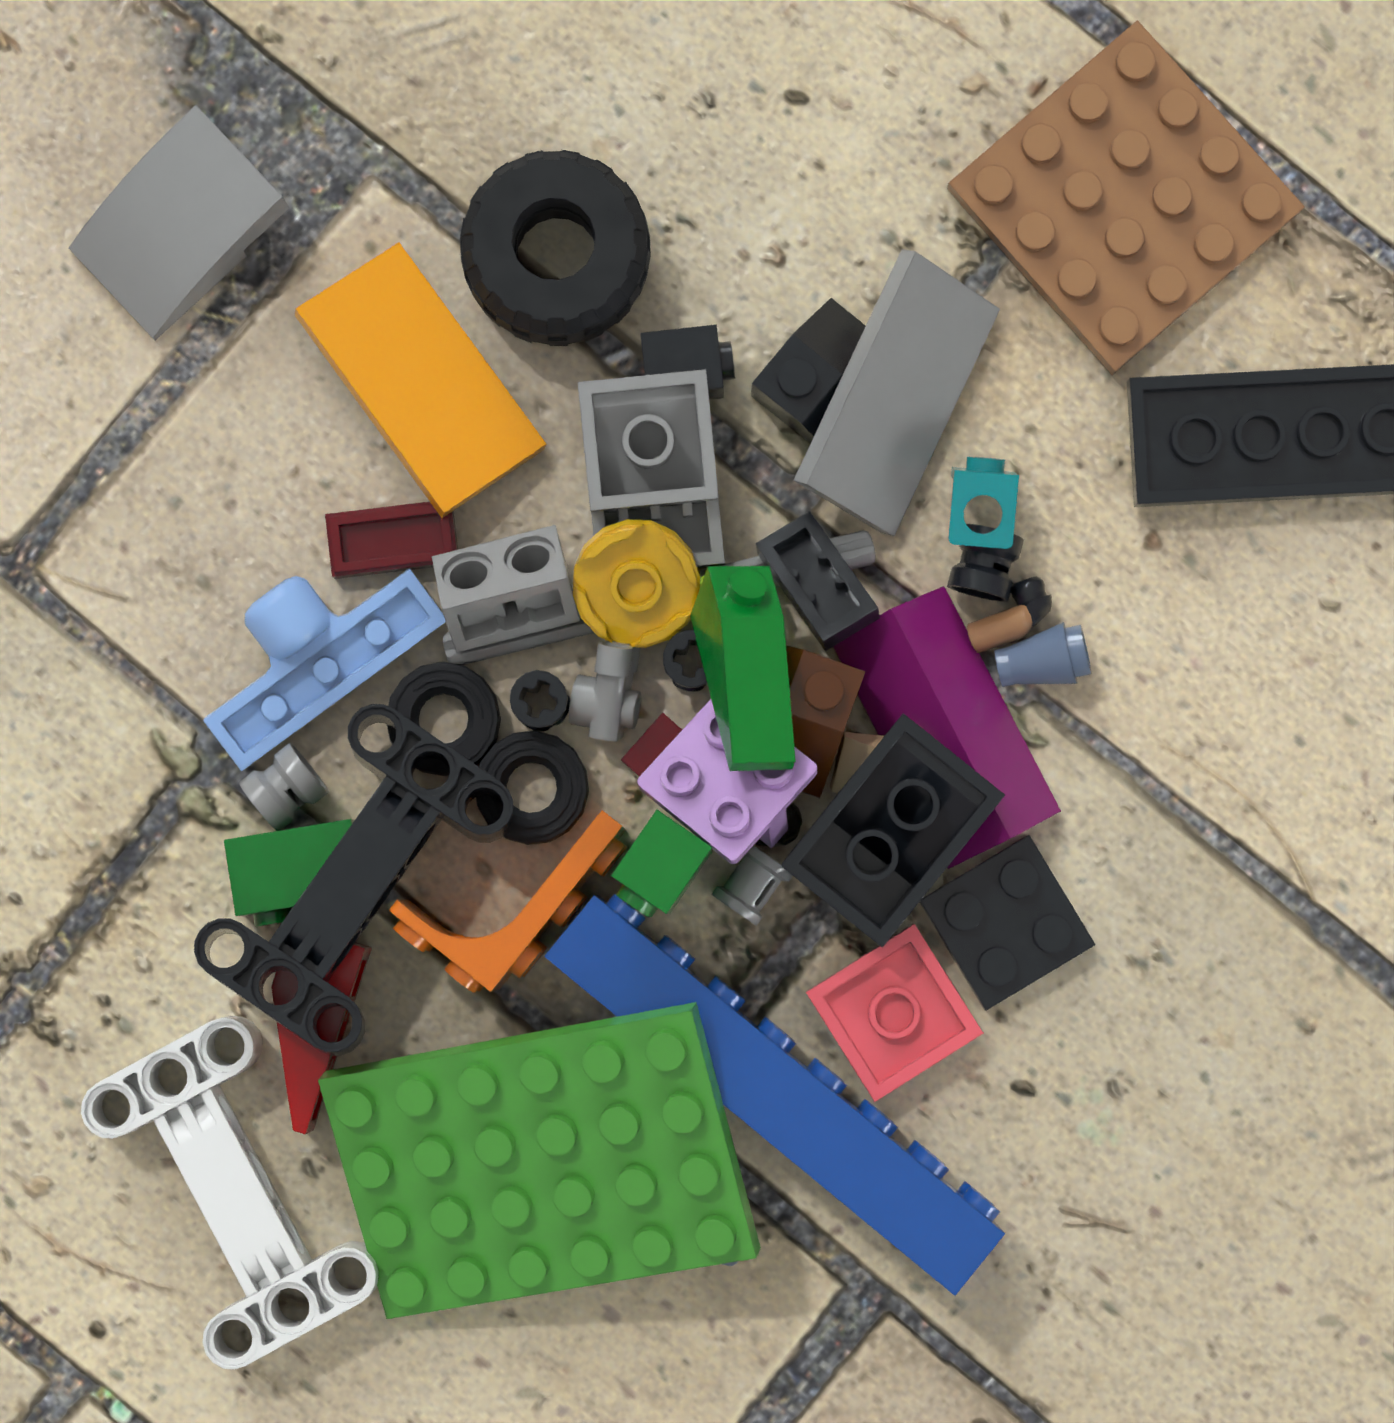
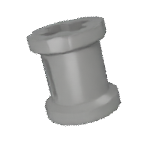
M753 845L724 886H717L712 895L757 926L762 919L760 911L780 882H789L793 875L785 870L781 864Z

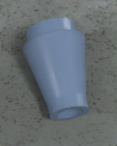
M1062 622L1009 647L994 650L1002 687L1015 684H1077V677L1092 674L1081 625L1066 628L1065 623Z

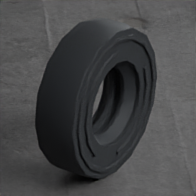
M444 661L422 665L403 677L391 694L388 706L420 726V711L426 701L442 694L455 696L462 701L467 709V728L461 737L445 744L475 765L479 764L490 748L497 742L501 723L497 697L485 679L464 665ZM387 725L389 739L393 745L396 739V731ZM427 759L416 767V769L424 773L439 776H449L450 774L448 766L437 759Z
M537 730L512 733L490 748L480 761L479 767L502 782L507 788L509 777L516 768L527 763L541 764L552 772L556 779L557 790L551 804L540 812L528 813L519 810L513 805V822L509 831L503 837L526 845L551 842L569 832L583 815L589 795L587 770L577 752L558 736ZM490 795L476 797L477 807L488 825L494 824L503 813L502 804Z

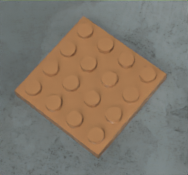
M1138 20L953 178L947 186V190L1112 376L1305 208Z

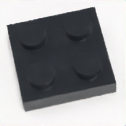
M1030 835L1023 837L923 897L919 902L985 1011L1096 945Z

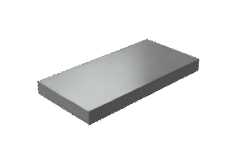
M902 249L793 481L880 533L895 536L1000 309L916 251Z

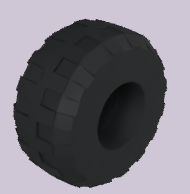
M541 150L527 153L525 156L510 163L506 162L496 169L493 175L482 186H479L471 198L466 217L463 218L460 234V253L464 276L473 297L485 314L499 327H503L519 339L530 343L548 344L550 346H568V344L576 342H587L603 335V332L614 324H618L630 312L633 303L640 296L648 275L651 258L650 234L647 220L637 196L627 182L622 181L613 172L612 168L601 161L580 155L579 152L567 150L548 152ZM552 218L569 219L583 226L594 240V250L587 264L576 274L560 280L542 279L528 272L518 260V248L525 234L537 223Z

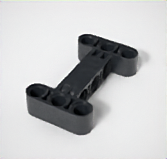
M370 704L360 708L352 716L348 725V740L355 758L362 766L383 779V781L268 942L238 921L231 918H218L208 922L199 931L194 942V954L197 962L210 976L305 1042L330 1056H342L352 1052L361 1043L365 1034V1019L359 1007L348 996L330 985L328 981L441 820L467 838L479 843H491L501 839L509 831L513 822V799L509 790L502 782L395 709L384 704ZM384 723L396 731V739L388 750L371 752L360 744L363 731L372 724ZM437 759L448 766L450 774L447 781L441 787L425 789L414 781L413 773L422 761ZM480 795H490L502 804L503 813L494 824L479 826L467 817L466 809L469 802ZM224 934H235L240 936L244 943V953L241 959L235 965L228 968L215 966L210 958V948L213 942ZM279 970L294 973L298 980V991L295 997L283 1005L268 1003L263 994V986L266 979L272 973ZM332 1007L346 1009L352 1017V1029L349 1035L339 1042H326L319 1037L317 1032L319 1016L325 1010Z

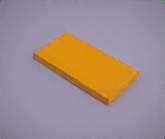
M400 242L295 308L297 320L441 518L545 449L546 442Z

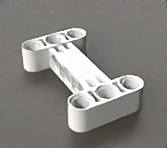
M228 1016L210 1021L96 1083L86 1092L81 1105V1115L84 1124L92 1133L101 1138L113 1139L134 1132L154 1121L246 1295L227 1306L212 1318L203 1333V1346L209 1359L223 1369L234 1370L247 1366L360 1304L377 1288L379 1274L376 1262L367 1252L364 1242L349 1241L338 1245L313 1260L311 1259L220 1087V1084L253 1066L262 1053L263 1040L260 1030L252 1021L240 1016ZM225 1027L238 1031L245 1044L244 1053L235 1064L221 1060L214 1047L215 1038ZM167 1059L177 1060L186 1069L187 1084L179 1094H172L166 1091L160 1084L158 1078L159 1069ZM110 1090H117L123 1093L129 1101L130 1115L122 1125L110 1122L103 1113V1099ZM353 1257L363 1264L367 1273L366 1283L363 1288L353 1290L341 1286L335 1276V1264L338 1259ZM292 1288L303 1292L309 1302V1314L306 1319L299 1321L291 1320L283 1315L278 1305L279 1295L282 1290ZM239 1320L247 1325L252 1335V1344L249 1350L243 1352L235 1351L225 1344L222 1337V1327L225 1321Z

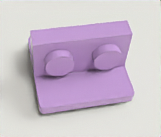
M710 699L642 773L637 783L639 789L698 838L710 845L730 864H736L759 839L772 848L788 831L786 808L817 775V765L794 747L796 762L793 769L729 771L712 700Z

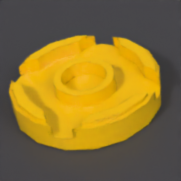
M626 519L603 527L584 544L574 565L573 597L581 619L598 637L611 643L615 641L630 644L629 646L647 648L670 640L688 624L691 618L690 615L700 589V572L691 548L674 530L652 520Z

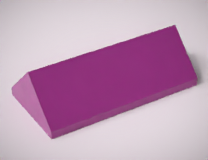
M944 586L889 609L879 615L880 619L833 646L840 663L866 671L857 696L878 735L885 736L904 713L1005 794L1004 798L947 869L981 854L1061 812L980 654L973 648L968 631Z

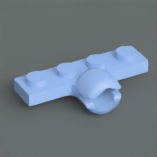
M410 568L349 613L340 616L327 608L306 579L298 576L285 579L252 603L245 613V626L268 655L270 668L264 675L207 715L203 721L238 768L243 771L446 622L443 612Z

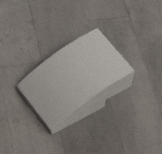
M195 105L121 180L84 225L69 246V249L156 341L247 257L244 250L289 209V206L283 196L202 110Z
M706 369L578 382L593 536L603 527L626 519L652 520L674 530L691 548L698 568L724 565L725 559Z

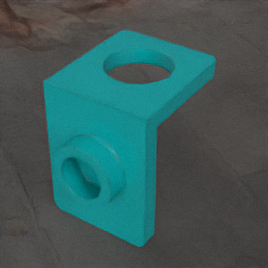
M967 457L966 468L952 467L953 489L948 535L951 544L1002 549L1012 547L1019 475L1015 472L1004 471V459ZM976 496H990L997 500L1001 506V522L991 532H974L965 523L964 509L967 503Z

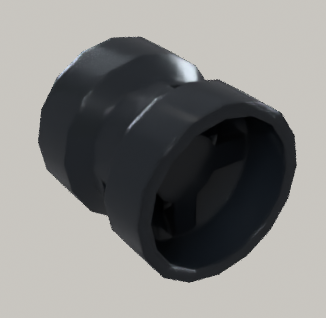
M966 524L972 531L977 533H988L995 529L982 525ZM1014 534L1013 545L1009 549L959 545L962 550L960 563L951 568L947 587L981 599L1008 602L1013 581L1008 575L1011 563L1019 559L1024 539Z

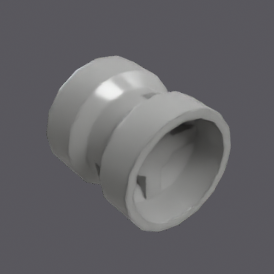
M288 743L274 754L271 766L264 771L254 770L239 782L242 790L255 808L276 831H280L294 820L295 811L305 803L315 804L329 793L328 788L316 771L291 743Z

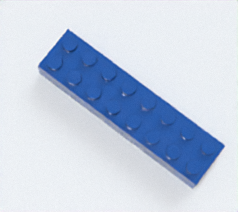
M613 894L608 901H605L601 896L594 895L544 957L617 1017L697 1002L723 1105L956 1296L1005 1235L1004 1231L994 1221L1000 1213L995 1205L966 1181L962 1183L958 1190L952 1187L943 1179L949 1169L916 1140L907 1149L895 1140L892 1135L898 1127L868 1100L864 1099L858 1107H855L844 1098L841 1093L847 1085L817 1058H814L808 1066L804 1065L790 1053L796 1045L795 1040L766 1016L758 1026L739 1011L746 1002L745 999L715 975L707 985L688 969L695 961V958L669 936L664 935L656 943L638 927L646 918L635 908L617 897L616 894Z

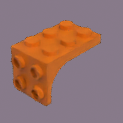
M601 810L518 916L507 926L493 934L483 937L459 935L441 926L411 901L397 899L389 909L392 914L400 919L393 929L424 953L425 950L430 952L435 947L451 961L444 970L472 993L480 992L483 987L490 992L499 990L512 973L519 979L525 977L548 948L539 939L553 922L560 928L562 926L565 927L588 898L579 889L590 875L595 871L604 877L627 849V846L619 840L626 829Z

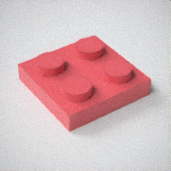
M915 924L890 938L883 948L880 945L806 991L807 996L874 1102L984 1034Z

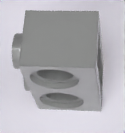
M556 525L432 556L441 608L456 653L580 621Z

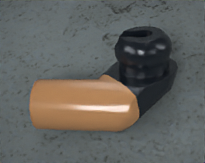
M1035 576L1012 585L1011 595L1015 599L1017 606L967 624L970 641L977 653L1023 638L1051 611L1052 595H1046L1045 584L1041 578Z

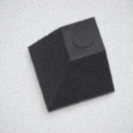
M830 298L790 336L752 382L751 396L811 444L866 325L834 299Z

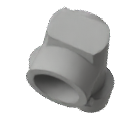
M607 640L606 642H598L594 671L597 673L596 677L579 674L573 685L569 704V723L571 725L590 728L588 737L614 742L623 737L625 728L635 729L641 708V692L631 690L634 672H637L640 648L615 641L613 643Z

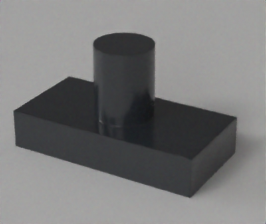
M810 511L755 543L758 556L765 566H770L772 576L825 651L880 619L877 605Z

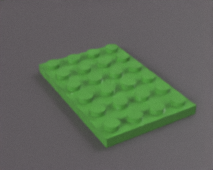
M697 1002L327 1070L318 1079L367 1252L375 1260L379 1271L377 1287L386 1319L755 1259L761 1247Z

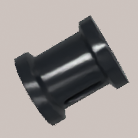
M685 630L676 634L667 643L663 653L664 670L677 688L686 692H698L708 685L704 668H698L695 677L688 678L683 674L682 665L674 662L676 654H687L689 645L698 646L694 630Z
M540 670L527 672L516 680L511 689L509 701L512 712L523 725L532 730L548 731L553 726L563 723L569 713L570 698L566 693L565 686L558 677L550 672ZM542 685H549V695L557 702L554 711L543 709L539 718L531 717L532 707L524 701L526 693H538Z

